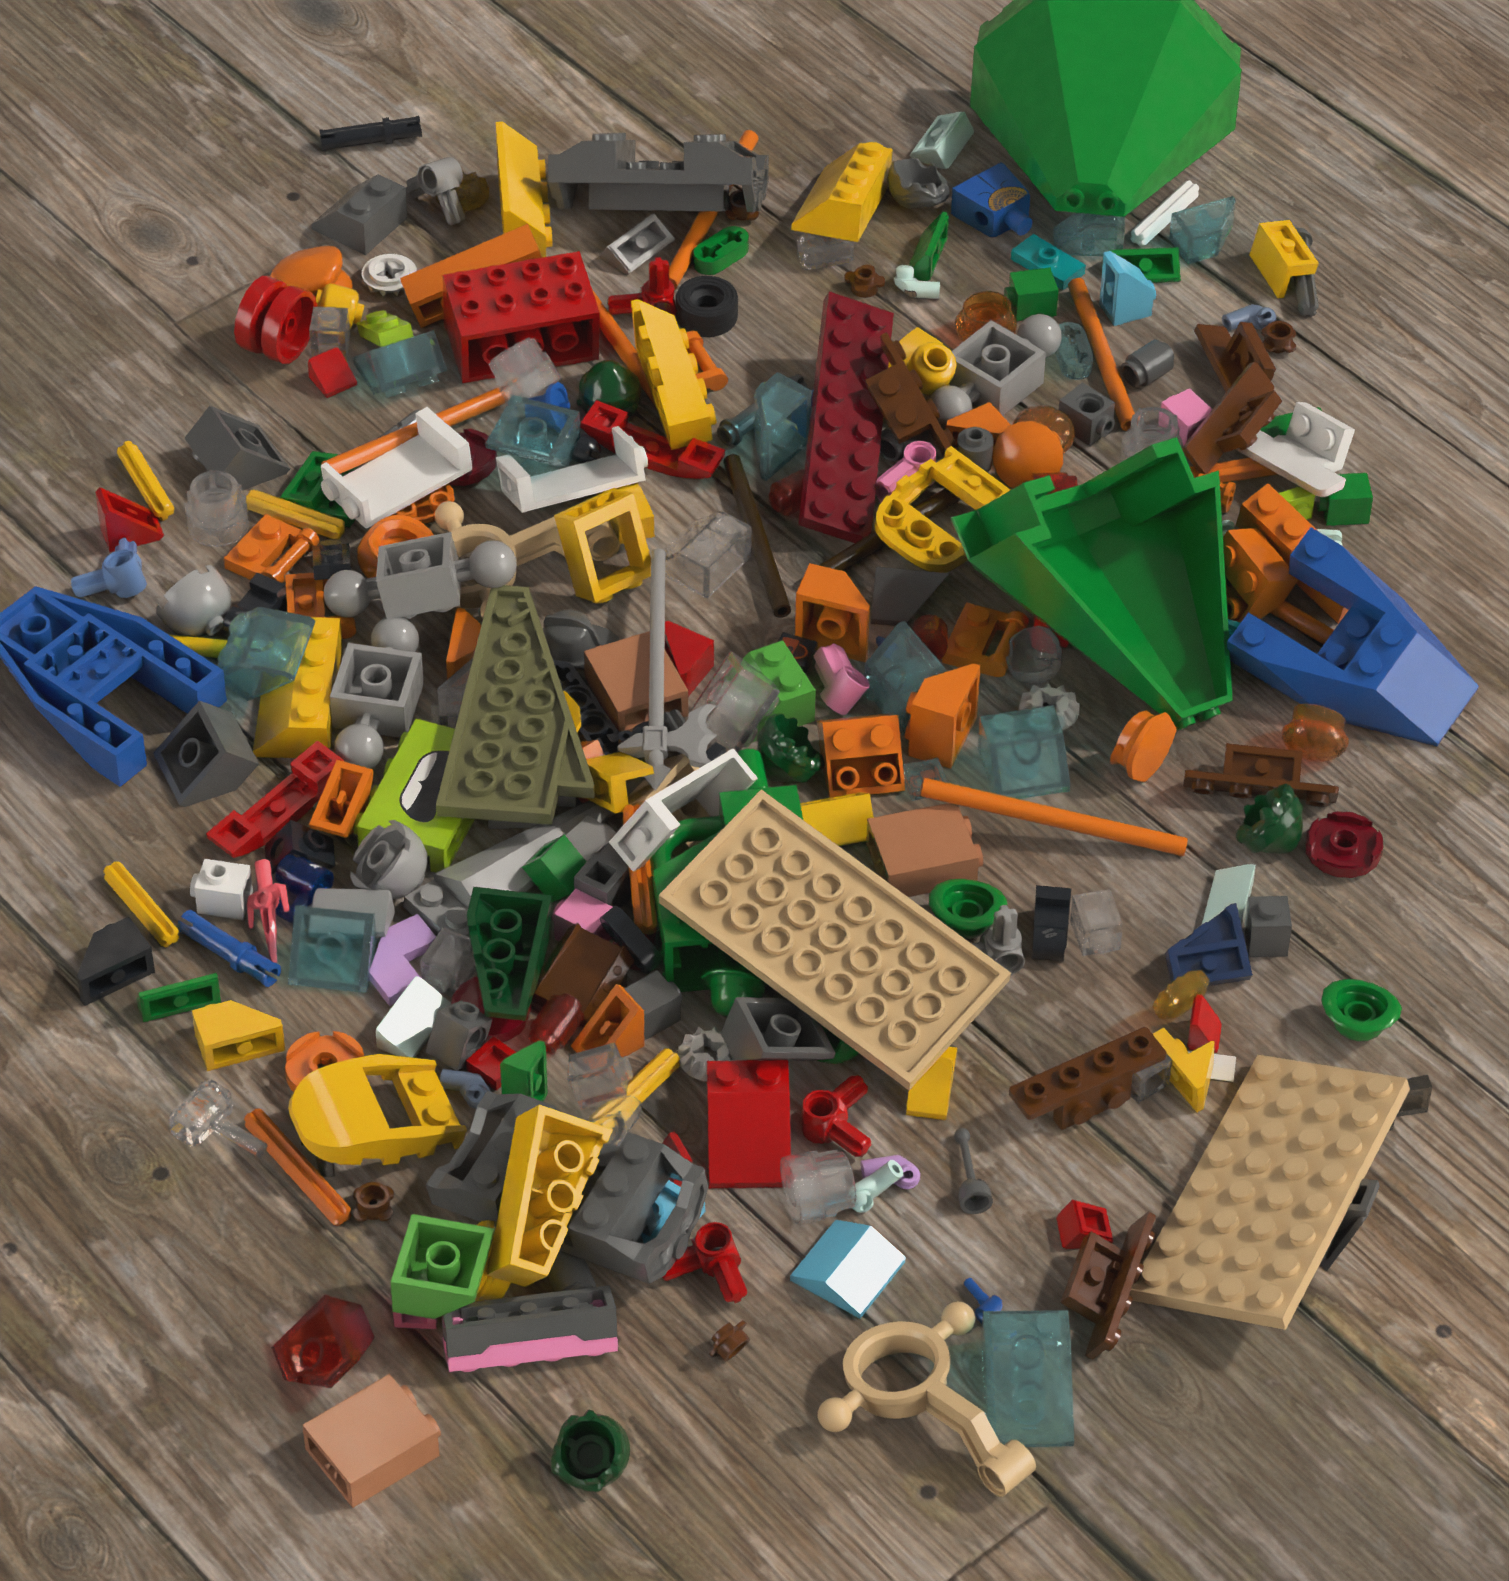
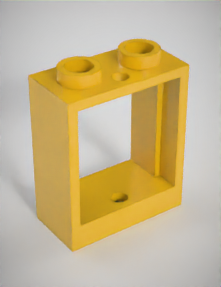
M612 488L554 515L577 597L592 601L595 604L604 603L611 600L613 594L623 589L636 588L643 583L642 580L651 576V557L634 493ZM617 517L629 565L598 580L585 531Z

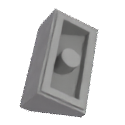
M653 213L607 246L599 256L606 263L628 275L671 244L675 238Z
M316 889L309 926L310 935L386 937L395 914L391 892L380 889Z

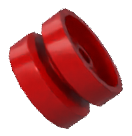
M259 277L246 290L239 304L234 326L236 343L241 348L256 354L264 353L267 358L282 364L292 363L304 351L312 336L317 316L316 297L308 290L297 286H287L284 281L274 277Z

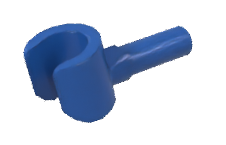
M967 1278L964 1281V1286L980 1304L975 1309L976 1318L985 1328L992 1329L1004 1318L1001 1312L1003 1307L1002 1300L996 1295L989 1297L972 1278Z

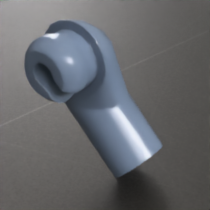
M1254 304L1222 316L1223 326L1228 331L1236 329L1240 322L1252 323L1255 329L1262 330L1269 323L1276 320V314L1273 309Z
M442 1069L440 1082L443 1089L460 1091L467 1104L472 1108L476 1109L487 1091L491 1092L480 1074Z

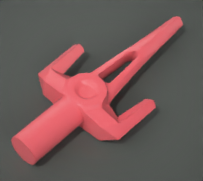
M262 859L254 863L258 891L249 895L247 899L248 927L253 929L254 909H259L269 957L272 962L277 963L276 907L279 904L280 897L284 912L289 911L287 890L284 884H273L270 861Z

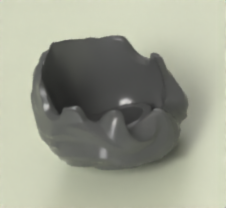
M918 158L893 161L889 168L887 178L889 190L892 197L901 206L907 209L936 206L948 199L950 194L948 182L938 172L935 164L930 163L929 166H924Z

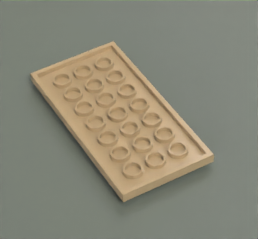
M762 789L659 894V903L908 1090L917 1083L1010 981L1011 972Z
M1257 1055L1145 1259L1143 1271L1136 1283L1132 1285L1130 1291L1133 1301L1286 1330L1349 1205L1352 1203L1362 1179L1367 1174L1410 1090L1407 1078Z

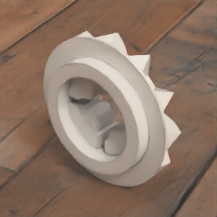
M398 254L379 255L370 259L362 269L363 284L368 286L370 292L380 291L382 296H385L387 293H393L398 296L400 290L405 291L400 278L416 272L417 268L405 256ZM386 271H388L389 275L391 274V276L393 277L392 279H388V277L385 276Z
M1047 682L1044 688L1033 685L1030 692L1022 694L1019 713L1022 720L1036 730L1059 732L1069 728L1076 722L1079 716L1080 704L1076 701L1075 693L1066 692L1064 685L1058 688H1051ZM1043 702H1047L1049 705L1056 704V710L1049 706L1043 707Z
M716 1025L710 1031H704L698 1027L695 1034H685L683 1043L678 1046L681 1068L689 1076L701 1081H707V1061H715L708 1053H704L705 1046L710 1047L713 1051H717L716 1061L733 1060Z

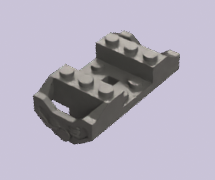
M626 133L592 134V140L581 141L560 154H548V184L552 199L557 201L558 209L572 208L578 183H589V209L728 211L729 185H742L747 212L761 211L762 200H765L769 183V155H758L737 141H726V134L694 135V141L684 142V161L660 162V167L659 161L642 160L635 162L636 140H626Z
M487 1091L477 1105L470 1132L450 1163L437 1168L426 1183L431 1203L479 1222L485 1220L494 1221L496 1227L516 1117L537 1105L557 1110L556 1106L523 1094L497 1095ZM628 1132L620 1146L608 1142L603 1144L598 1156V1165L593 1175L589 1176L581 1194L583 1198L578 1210L573 1212L567 1225L568 1232L559 1251L650 1284L665 1276L676 1259H680L684 1255L691 1232L700 1218L708 1191V1183L704 1167L691 1163L664 1144ZM670 1177L682 1181L677 1203L657 1237L644 1244L642 1232L645 1235L651 1236L657 1226L652 1207Z

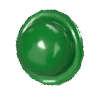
M949 879L935 885L929 893V906L934 915L964 939H973L981 936L987 928L992 926L994 913L999 911V907L1007 905V899L1000 890L976 880Z
M736 968L711 969L701 976V984L711 991L712 1007L718 1014L726 1018L736 997L763 998L765 990L773 989L752 972Z
M1343 979L1330 983L1323 989L1321 998L1325 1013L1333 1021L1335 1029L1345 1038L1357 1042H1365L1377 1038L1383 1030L1390 1028L1400 1018L1402 1010L1398 999L1388 990L1374 983L1357 979Z

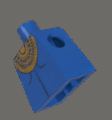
M1002 162L952 188L951 214L989 237H997L1012 229L1015 233L1022 236L1031 229L1033 221L1029 217V191Z

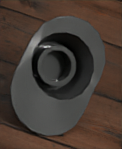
M562 610L553 615H546L544 619L543 632L553 662L565 661L575 668L584 670V651L620 640L611 630L591 624L589 618L577 610Z

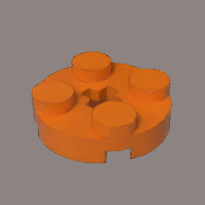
M319 1031L302 1036L290 1046L286 1055L285 1074L288 1086L294 1092L304 1077L318 1069L317 1065L323 1064L327 1066L331 1063L363 1057V1048L353 1037L337 1031H333V1036H320Z

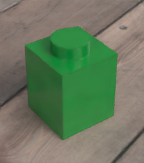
M1051 268L1010 272L1009 287L1004 288V301L1007 308H1012L1016 321H1023L1035 314H1044L1050 317L1057 316L1059 290Z
M1367 473L1338 474L1346 479L1343 489L1326 497L1316 496L1317 510L1323 511L1326 526L1369 524L1373 495Z
M562 835L545 843L522 868L544 895H552V902L563 897L568 898L574 891V876L587 861L568 838Z

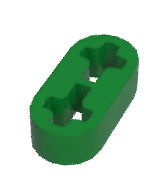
M729 226L698 244L693 252L694 269L703 275H715L743 258L749 250L748 232L741 227Z

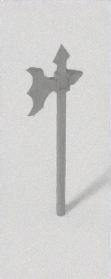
M660 548L654 549L651 552L649 726L643 727V733L634 734L618 745V751L637 758L645 757L646 763L653 766L654 774L643 777L655 791L671 771L670 768L663 765V759L668 757V751H677L684 754L689 759L690 765L701 768L711 762L707 758L706 749L707 745L717 734L707 728L706 719L708 714L718 706L705 704L689 712L687 721L674 731L668 732L667 727L664 726L666 553Z

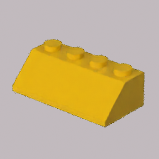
M495 122L503 234L528 224L542 257H546V247H553L552 228L551 226L545 227V225L550 224L549 204H543V202H548L547 181H540L546 180L545 159L538 160L537 145L504 122Z
M877 142L859 143L824 167L795 217L791 230L858 242L889 186L887 178L892 162L893 149L883 147V145Z
M302 617L268 641L253 753L256 757L297 758L317 740L328 749H331L333 728L330 694L341 665L343 650L340 618Z

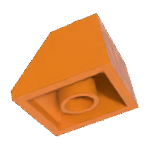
M809 563L796 592L795 636L818 642L817 650L820 647H827L834 643L844 648L849 659L866 663L868 658L870 605L845 571Z
M973 663L924 678L918 692L913 691L910 694L906 713L911 714L905 731V739L909 740L910 757L952 768L977 719L981 665Z

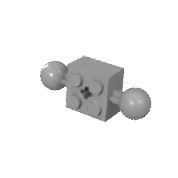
M1031 315L1021 323L1016 335L990 320L951 352L955 356L957 364L955 374L949 385L936 389L929 397V399L933 400L939 411L940 418L937 421L943 430L946 429L947 420L972 410V404L979 407L990 402L1004 416L1044 383L1045 358L1053 355L1061 344L1062 332L1059 324L1048 315Z
M451 532L379 546L376 577L366 579L362 574L353 570L336 572L325 584L324 600L327 607L334 614L348 618L361 614L368 607L370 600L381 598L387 619L401 617L411 619L417 614L430 611L446 612L455 606H460L461 582L474 579L477 583L487 588L502 587L513 578L517 568V561L514 552L509 546L495 540L479 544L471 553L470 558L459 560Z
M385 617L375 625L371 634L372 646L354 643L347 644L330 694L332 728L343 729L335 741V754L341 757L344 762L372 769L379 763L383 755L384 746L380 735L401 738L403 732L409 731L424 682L422 653L416 652L419 644L418 631L414 624L404 617L389 619Z

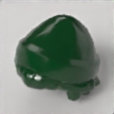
M614 360L598 362L582 376L579 383V398L576 404L581 406L587 414L594 402L598 400L628 412V417L632 416L640 402L641 384L639 378L626 366Z
M780 713L771 715L757 735V750L763 758L766 778L776 782L805 783L815 772L821 771L824 768V758L821 753L814 749L809 741L808 728L798 727L796 718L791 717L787 719Z
M1286 783L1279 785L1272 791H1268L1266 795H1257L1254 798L1255 804H1247L1243 807L1245 818L1242 825L1237 829L1236 838L1239 843L1244 844L1252 853H1289L1297 847L1303 831V806L1299 798L1294 794L1293 788Z
M587 1410L580 1417L578 1415L569 1416L563 1423L553 1448L551 1471L558 1475L565 1483L575 1488L590 1492L601 1491L603 1487L616 1481L627 1467L630 1456V1444L625 1430L614 1419L606 1415L596 1414L593 1410Z

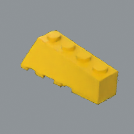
M632 300L631 309L636 351L671 450L688 446L693 438L704 442L713 440L711 425L717 424L716 415L712 403L706 404L704 400L708 397L703 378L697 379L695 375L698 374L694 353L688 354L686 350L689 349V340L685 328L679 329L674 315L641 300Z
M537 1105L516 1117L487 1275L523 1287L548 1276L568 1232L567 1225L573 1212L578 1210L583 1195H581L589 1176L593 1175L598 1165L599 1153L603 1144L608 1142L613 1131L612 1129L542 1105Z

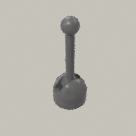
M959 1128L954 1134V1139L960 1144L967 1180L959 1187L958 1198L960 1207L968 1214L983 1213L992 1206L991 1190L984 1180H976L968 1146L970 1132L965 1128Z

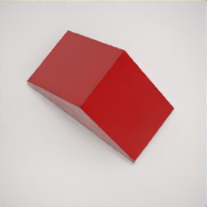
M101 487L97 489L95 493L100 529L110 553L115 552V547L119 545V540L122 538H126L128 542L134 541L137 546L160 541L164 537L158 518L154 516L150 509Z
M665 621V651L687 687L689 697L714 667V640L671 621Z

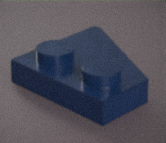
M1236 903L1227 906L1220 914L1199 926L1191 935L1181 939L1165 953L1173 992L1250 980L1253 976Z

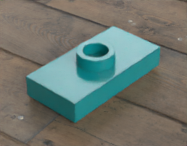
M1032 234L1011 250L1010 259L1028 270L1050 267L1057 287L1061 290L1066 289L1072 279L1080 278L1085 274L1086 265L1035 234Z

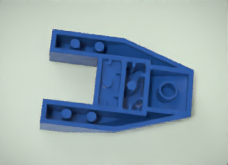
M1310 527L1290 555L1289 574L1348 609V612L1317 654L1248 612L1227 641L1230 661L1320 717L1438 746L1474 696L1479 685L1401 596L1342 545Z
M37 586L0 613L1 660L35 708L95 771L119 787L147 766L144 738L142 733L96 704L129 677H132L187 714L199 700L216 707L222 706L227 701L224 671L142 617Z

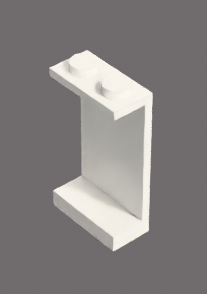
M428 407L415 413L419 435L347 475H340L327 462L321 465L323 477L321 488L325 496L330 501H336L350 519H356L366 529L381 519L391 516L473 470L469 442Z
M619 426L612 428L616 455L531 477L510 454L496 457L502 492L523 513L607 491L612 488L645 481L644 468L648 467V459L643 446H639L632 436H628Z
M731 749L645 800L609 843L634 872L643 867L680 826V823L671 813L697 799L710 816H718L719 792L747 790L757 780V776L738 753Z

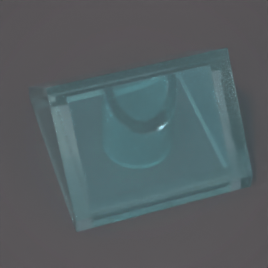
M295 905L288 985L367 993L370 983L369 970L377 950L375 913Z

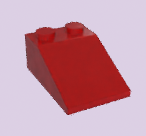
M788 1060L707 1061L709 1189L791 1187Z

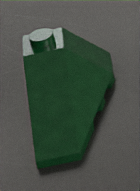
M473 887L467 912V925L485 1016L525 1021L546 958L551 936L552 895Z

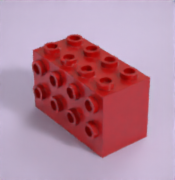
M580 251L442 275L444 324L462 384L599 360L600 312Z

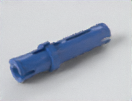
M188 910L182 914L181 917L192 923L193 926L179 920L177 929L181 934H185L228 961L230 967L236 972L249 974L265 987H270L277 981L265 973V970L280 976L281 966L259 954L254 945L249 942L242 943L199 916L193 910Z

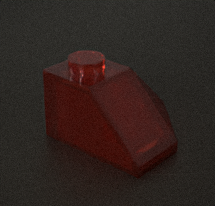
M324 1295L271 1348L285 1381L331 1389L358 1363L375 1336L361 1304Z

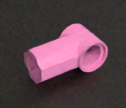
M914 441L908 444L904 450V457L877 478L875 494L879 502H882L887 495L890 496L896 489V483L904 475L911 476L919 470L920 465L929 459L936 462V449L931 443Z
M833 643L827 647H820L813 655L816 661V671L825 687L820 696L833 711L846 715L867 691L870 684L862 673L852 667L844 648Z

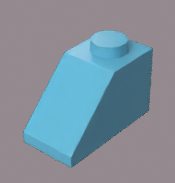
M1111 251L1104 252L1099 305L1114 326L1152 316L1153 300L1156 299V290L1152 281L1147 280L1141 270Z

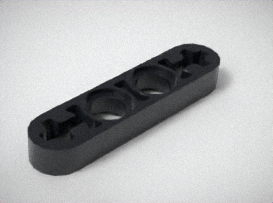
M554 661L559 680H566V688L563 691H566L573 700L578 699L586 703L580 707L581 727L577 733L580 742L598 740L603 752L605 743L606 748L611 754L619 752L618 734L620 732L575 667L565 661ZM589 724H598L603 727L602 730L595 733L587 732L583 728Z

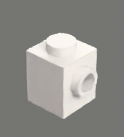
M204 859L200 873L193 875L190 885V895L196 898L197 913L238 920L244 919L247 910V899L253 892L250 865Z

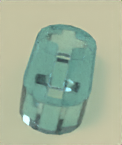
M1061 323L1059 326L1062 332V340L1058 350L1055 352L1063 375L1070 379L1080 380L1087 378L1092 372L1093 353L1086 332L1077 323Z

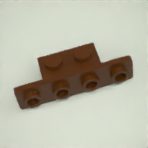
M1240 322L1232 337L1224 326L1196 325L1194 332L1225 392L1229 390L1245 368L1253 362L1258 363L1270 381L1273 379L1276 368L1252 323Z
M886 332L880 335L881 348L892 367L866 379L865 385L899 444L928 430L944 457L947 448L950 446L957 448L956 441L948 428L943 430L937 421L940 418V414L931 398L925 400L920 389L923 388V384L914 369L909 371L903 360L906 359V354L898 340L892 342Z
M1257 362L1250 363L1182 447L1184 454L1199 474H1207L1223 453L1238 448L1242 451L1252 446L1258 439L1256 434L1260 429L1274 419V412L1282 403V400L1274 390L1273 383Z
M1226 743L1223 774L1185 770L1183 783L1184 787L1191 788V792L1196 794L1209 795L1213 794L1214 790L1229 792L1231 797L1248 799L1252 795H1266L1268 791H1272L1279 785L1287 783L1293 788L1294 794L1299 800H1306L1307 805L1314 807H1327L1329 803H1336L1339 791L1338 786L1300 782L1303 751Z
M1142 1027L1009 1088V1096L1028 1120L1035 1119L1054 1110L1053 1120L1063 1130L1074 1124H1083L1092 1116L1108 1109H1116L1130 1100L1133 1074L1165 1060L1166 1051L1147 1027Z
M1149 1211L1129 1227L1122 1249L1092 1231L1082 1240L1060 1303L1095 1323L1085 1356L1091 1360L1105 1350L1111 1351L1121 1336V1329L1118 1328L1120 1320L1131 1306L1133 1297L1129 1294L1132 1285L1139 1279L1144 1268L1140 1261L1143 1253L1149 1248L1155 1236V1232L1151 1229L1156 1215Z

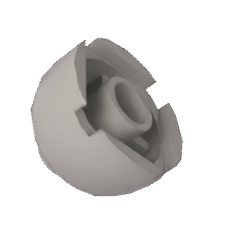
M206 565L205 567L208 572L200 574L196 569L184 576L164 595L168 601L162 609L159 604L157 605L156 614L173 632L190 637H199L205 633L212 636L223 628L224 618L231 606V594L228 584L214 566Z
M390 820L389 822L392 825L386 828L378 825L362 840L353 858V861L358 864L356 874L351 872L350 878L354 886L359 889L389 890L392 900H396L411 893L422 884L427 868V851L420 837L413 830L401 822Z

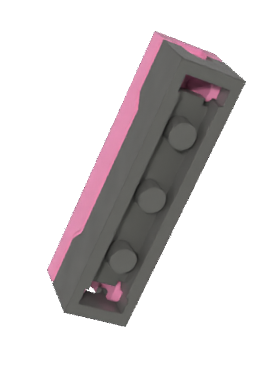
M610 1285L477 1301L442 1316L443 1344L449 1372H472L479 1368L495 1366L513 1367L520 1363L543 1360L553 1362L567 1357L599 1356L607 1352L618 1351L616 1306Z

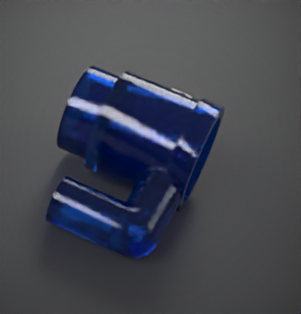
M291 854L284 857L277 867L275 879L278 883L286 885V890L297 897L289 905L288 912H284L282 902L279 899L276 915L289 923L299 921L309 906L313 905L316 889H332L334 882L333 873L304 857H296Z

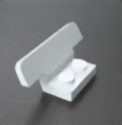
M1296 402L1286 435H1278L1273 438L1260 430L1256 434L1258 439L1252 446L1242 451L1239 448L1236 450L1315 496L1326 497L1344 487L1346 479L1335 472L1343 468L1355 429L1308 403Z

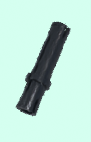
M419 115L396 120H389V117L382 118V122L319 130L322 151L384 141L387 145L393 144V140L422 137Z

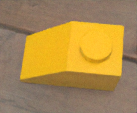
M232 1000L218 1004H209L192 1010L195 1037L207 1071L285 1051L281 1019Z

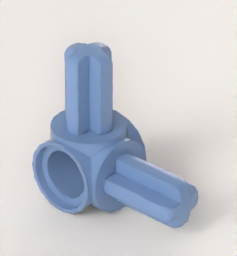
M126 538L120 539L119 545L115 547V552H112L104 559L102 569L75 576L71 579L73 592L80 598L105 590H109L111 594L116 593L120 598H128L142 592L147 585L142 572V561L137 554V544L134 541L128 542Z

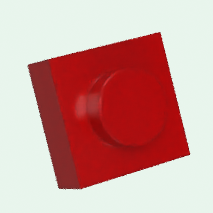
M493 1036L466 1060V1069L471 1073L480 1074L485 1083L497 1091L501 1087L500 1064L505 1058L516 1053V1051Z

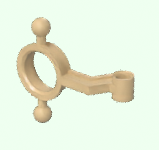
M443 502L435 511L437 525L452 533L458 558L473 552L479 544L491 540L500 541L509 546L515 554L517 566L552 551L565 556L554 517L509 536L504 530L489 524L462 526L464 513L462 508L455 502ZM609 520L585 531L592 559L605 561L612 558L619 551L620 541ZM517 569L513 578L506 585H513L516 578ZM480 584L461 586L460 606L455 607L465 609L480 608V616L483 620L491 588Z
M957 1301L948 1304L942 1312L941 1321L933 1328L919 1323L898 1321L881 1324L863 1332L850 1344L843 1358L845 1380L852 1391L842 1399L837 1397L826 1399L818 1409L819 1423L830 1432H840L846 1429L852 1420V1412L860 1406L871 1414L890 1419L908 1418L927 1411L960 1434L978 1468V1474L983 1484L989 1491L999 1497L1005 1496L1036 1470V1463L1032 1454L1022 1443L1014 1439L1008 1441L1005 1445L1000 1443L983 1410L946 1386L947 1375L950 1369V1355L944 1340L950 1335L960 1336L968 1333L975 1323L973 1309L964 1302ZM891 1354H918L930 1359L934 1363V1368L927 1379L919 1385L903 1391L889 1392L878 1390L868 1385L861 1378L862 1373L870 1364Z

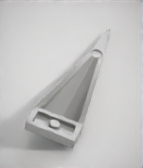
M644 777L635 778L626 783L627 796L644 780ZM590 800L555 816L552 825L538 824L435 873L434 880L404 896L403 908L413 916L419 914L431 931L455 952L471 942L467 925V912L473 887L527 892L535 883L523 870L522 866L545 843L562 835H567L587 815L600 823H604L615 813Z

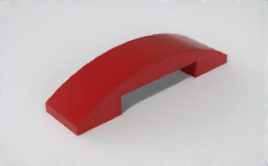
M598 400L594 402L581 421L580 428L590 437L596 439L599 444L615 454L612 428L619 426L628 436H632L639 446H643L648 459V467L645 468L670 476L690 479L711 478L726 452L722 448L693 438L686 447L671 450L666 437L628 423V412Z
M317 740L290 763L292 773L242 815L233 810L206 833L207 838L233 858L261 848L290 820L297 822L314 806L323 793L336 760H344Z

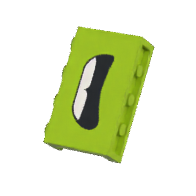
M416 718L409 732H403L399 740L398 752L394 759H388L381 783L374 785L372 788L369 804L365 812H360L356 817L354 834L358 835V847L373 828L378 825L386 828L392 825L389 822L390 820H396L413 830L420 837L427 851V856H430L431 872L437 873L450 867L475 820L437 816L436 802L455 731L454 728Z

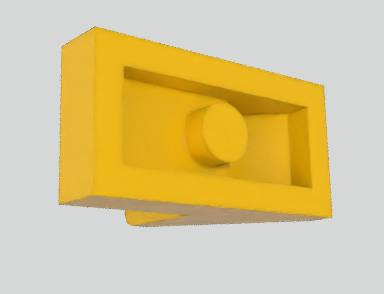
M1165 1028L1156 1031L1153 1035L1166 1051V1059L1157 1063V1067L1198 1113L1204 1109L1212 1075L1214 1041H1210L1188 1053L1184 1043L1178 1038L1174 1039Z
M949 1046L908 1091L906 1115L939 1120L947 1119L957 1059V1047Z

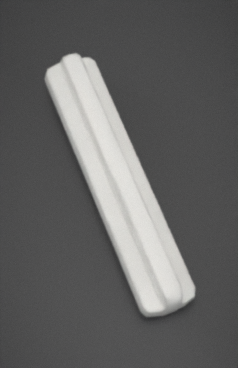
M1190 180L1180 185L1131 231V241L1137 243L1140 247L1145 246L1198 197L1199 186L1193 184Z

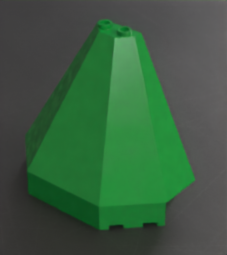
M1013 0L1002 9L1001 13L992 20L984 22L979 28L977 44L974 46L970 107L1055 211L1125 217L1235 130L1242 72L1240 68L1241 48L1235 42H1231L1221 31L1222 27L1205 9L1202 10L1194 0Z
M1177 437L1152 444L1081 485L1048 494L1055 490L1051 477L1048 475L1022 483L977 510L951 517L967 559L975 570L1158 714L1166 712L1172 719L1176 731L1195 724L1194 717L1198 716L1200 722H1204L1220 715L1219 707L1233 701L1230 651L1227 649L1229 630L1219 471L1194 478Z

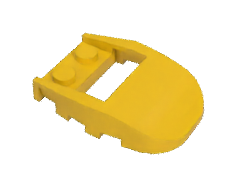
M952 446L946 449L944 458L937 463L929 459L920 465L919 470L911 476L904 475L896 483V489L890 496L887 495L876 512L875 531L880 539L909 562L931 572L947 573L968 559L962 544L910 504L934 481H937L975 510L1010 491L1008 487Z
M374 1054L333 1063L318 1068L304 1077L292 1094L288 1105L290 1117L304 1146L320 1159L340 1165H361L363 1159H380L383 1165L398 1164L400 1157L417 1154L418 1158L434 1155L437 1145L452 1142L454 1149H458L465 1139L467 1128L465 1125H460L435 1072L437 1066L435 1060ZM366 1075H381L383 1080H392L412 1126L389 1128Z

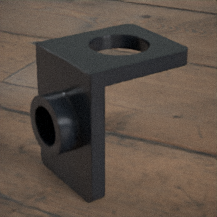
M290 820L265 845L266 860L270 861L272 875L294 854L328 869H332L336 865L333 839L293 820ZM284 840L283 850L281 854L275 859L276 849L278 845Z

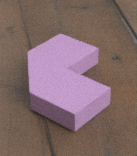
M419 914L389 927L386 937H381L369 970L371 983L389 1006L395 1004L415 976L420 977L409 962L438 948V938Z

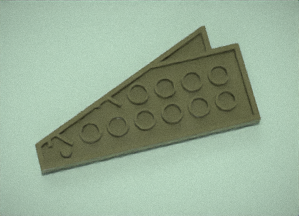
M504 585L490 589L436 802L437 816L552 825L559 796L594 799L595 786L529 587Z

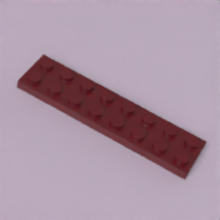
M829 291L823 301L798 525L856 543L872 532L883 415L867 389L865 380L888 369L889 361L881 348L880 335L887 332L891 338L894 313Z

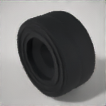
M698 276L685 281L679 287L676 294L677 322L681 328H685L686 332L697 331L701 337H715L725 334L734 327L738 318V294L736 289L727 280L716 276ZM702 305H711V306H715V307L704 308V307H699V306H702Z

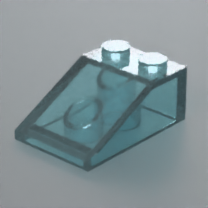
M1068 1310L983 1311L981 1354L985 1414L1000 1443L1005 1445L1008 1441L1014 1439L1025 1447L1074 1446L1072 1360Z

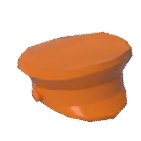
M1146 710L1134 715L1122 730L1110 756V763L1120 764L1125 767L1128 777L1140 782H1146L1162 765L1173 743L1176 727L1170 716L1166 712L1153 715Z

